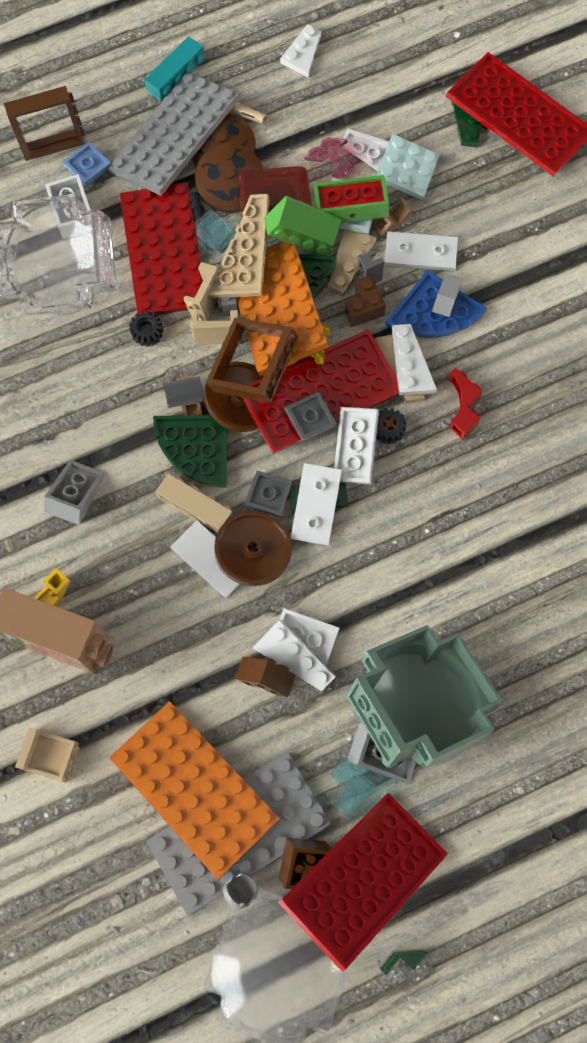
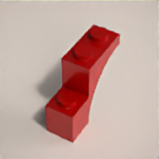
M454 368L450 372L449 381L458 393L460 406L458 413L451 420L449 428L463 440L479 425L480 418L478 413L470 408L480 400L482 391L479 385L472 383L463 371Z

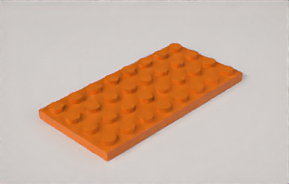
M284 241L266 247L262 296L236 298L242 319L289 326L294 329L299 338L288 361V364H291L328 348L329 344L297 247ZM246 331L257 373L259 376H262L266 372L280 337Z
M170 701L109 757L217 880H220L280 820Z

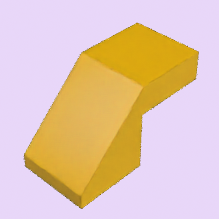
M55 568L42 581L46 586L34 598L56 606L61 601L71 581Z

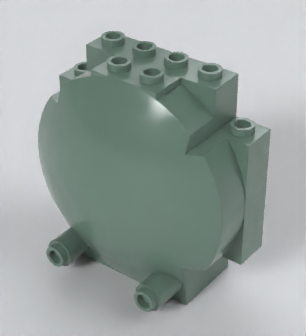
M428 625L366 651L362 662L367 668V672L355 679L346 695L351 703L350 708L352 712L359 716L382 755V763L388 768H393L398 762L411 757L419 765L426 766V768L454 759L465 748L487 738L494 731L492 722L486 714L495 711L503 702L500 694L494 689L487 674L482 671L477 659L471 654L466 642L461 639L459 634L456 633L438 641L435 633L430 630Z

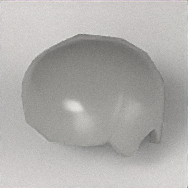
M239 873L226 881L223 893L225 900L231 907L242 909L256 900L258 887L251 876Z

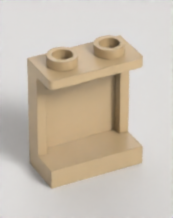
M201 262L198 269L203 282L195 298L185 296L184 301L192 318L193 312H197L199 321H208L218 301L217 298H209L208 292L215 283L214 278L218 275L219 269L217 266Z
M238 310L230 311V321H199L197 312H193V319H190V329L192 330V338H196L197 345L222 344L234 318H239Z
M29 727L15 767L66 783L73 772V767H71L73 760L77 759L80 752L79 743Z

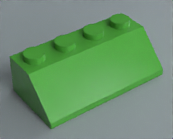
M285 196L264 217L268 236L323 256L334 245L341 224V218Z

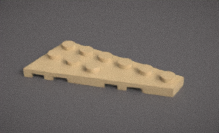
M268 194L250 195L242 213V220L236 227V234L231 239L221 262V269L214 278L215 283L208 292L209 298L262 296L267 239L264 217L269 212Z

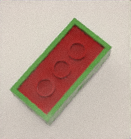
M385 175L314 183L316 208L341 218V223L389 217V200Z

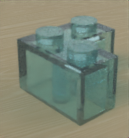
M211 209L195 222L198 243L203 249L206 248L210 252L218 250L222 254L236 234V231Z
M345 758L330 773V776L345 788L333 803V806L349 819L376 785Z

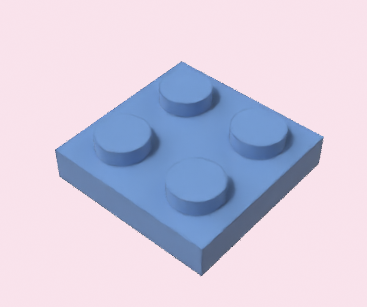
M90 141L63 161L64 166L73 175L79 174L80 180L85 186L96 180L112 165Z

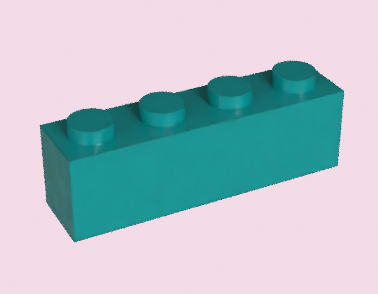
M188 36L144 79L146 90L162 101L182 80L185 73L191 74L193 69L203 62L205 58L204 47Z

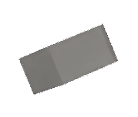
M445 274L432 312L450 317L463 281L462 278Z

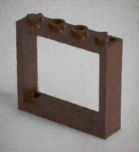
M66 86L4 103L8 119L26 161L84 145L82 136H85L76 104H74L72 92L68 93ZM62 104L67 105L74 126L73 130L31 142L26 141L17 117Z
M234 318L219 354L215 359L212 370L207 377L206 384L214 392L271 403L299 336L289 326ZM244 331L280 337L259 388L222 381Z

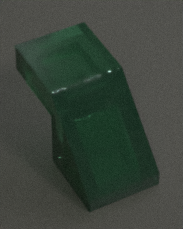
M423 948L392 950L379 966V969L387 975L401 958L415 970L427 952Z

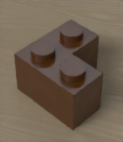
M372 275L355 281V294L357 298L345 302V314L351 328L385 316L386 304Z
M252 655L251 658L242 657L235 679L248 686L262 688L274 695L288 697L296 674L290 672V668L287 666L276 665V661L271 658L264 657L263 660L261 657Z
M286 838L278 876L285 889H292L332 849L326 841Z

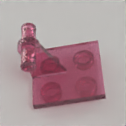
M328 137L321 142L320 146L312 148L308 152L309 154L304 157L306 161L323 162L330 157L338 169L336 173L332 174V177L337 179L342 176L345 177L348 171L355 167L352 161L343 166L336 152L348 143L347 139Z

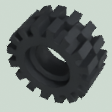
M141 311L140 316L138 313L135 314L136 319L132 317V322L129 323L130 333L137 344L139 342L140 346H143L145 343L146 347H149V343L152 346L155 345L154 341L158 343L160 341L159 337L162 338L163 326L159 316L156 317L154 312L151 315L150 311H147V314ZM151 324L153 326L151 332L145 334L140 332L141 326Z

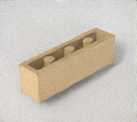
M167 474L156 490L157 497L216 533H218L220 527L228 519L233 517L231 508L224 503L219 504L211 495L200 493L196 486L183 483L184 480L179 476Z

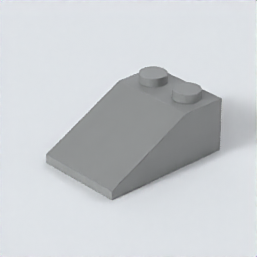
M69 460L44 496V512L79 525L93 501L103 479L104 472Z
M359 723L347 762L409 784L416 761L411 757L398 762L393 768L386 767L382 763V755L363 723Z

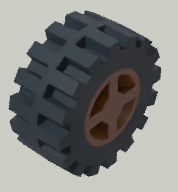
M384 408V411H379L376 439L378 441L381 440V443H397V440L400 441L402 436H404L406 419H404L403 414H400L399 410L395 412L394 408H391V410Z

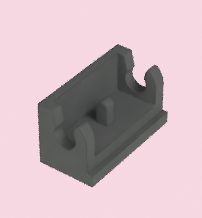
M376 251L358 255L357 275L359 279L372 275L375 283L382 281L383 259L379 258L375 261L370 259V257L376 255Z

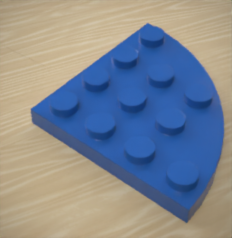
M427 270L386 320L385 325L392 328V325L411 324L416 337H442L466 329L475 323L486 312L487 308L459 290L450 317L432 312L443 279Z

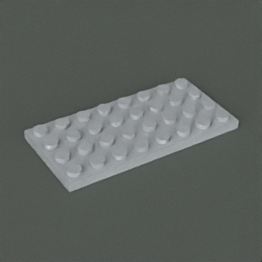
M185 73L182 80L171 90L112 161L108 171L162 196L241 98L239 92L193 74Z
M288 752L244 779L280 820L220 880L216 879L170 826L146 840L187 916L222 895L223 887L231 877L239 873L251 876L281 857L284 852L286 838L309 839L331 825Z

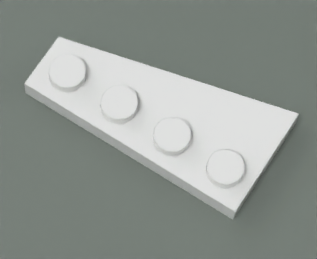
M411 324L392 325L399 395L436 393V386Z
M279 620L253 647L254 650L262 655L275 660V663L289 667L290 672L296 674V676L320 691L324 690L336 677L282 620Z

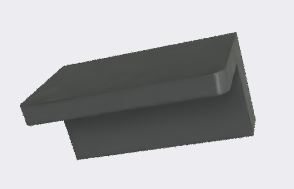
M200 376L163 383L168 408L204 401Z

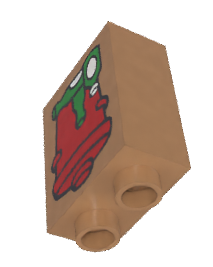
M4 587L0 595L1 637L10 643L95 674L98 665L101 667L108 665L113 654L114 645L108 643L110 637L96 621Z

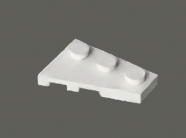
M307 24L280 58L281 64L309 77L314 55L320 42L321 31Z
M347 128L341 146L378 171L389 141Z
M283 608L280 620L327 666L340 628Z

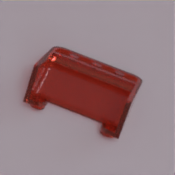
M303 166L246 170L239 175L241 219L250 195L268 194L269 207H275L285 196L312 206L308 171Z

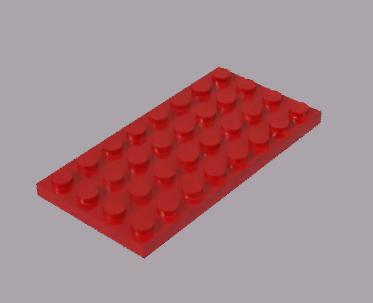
M489 52L446 94L449 100L553 177L587 142V123Z
M188 182L170 185L162 196L147 189L120 193L135 302L139 316L141 311H144V314L150 311L151 315L153 312L156 315L188 310L184 297L195 298L203 282L198 269L201 257L194 215L190 209L192 206Z
M369 329L324 349L325 359L323 364H317L315 358L311 357L304 358L287 366L271 403L242 398L273 455L302 442L285 411V407L319 392L337 425L340 420L341 407L371 409L399 395L397 377ZM263 378L258 379L250 384H247L246 386L259 388Z
M387 793L280 900L279 904L332 962L344 972L448 853Z

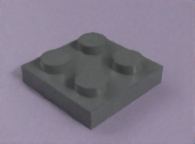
M319 392L285 407V411L302 442L336 426V422Z
M257 470L245 502V507L281 518L293 481Z

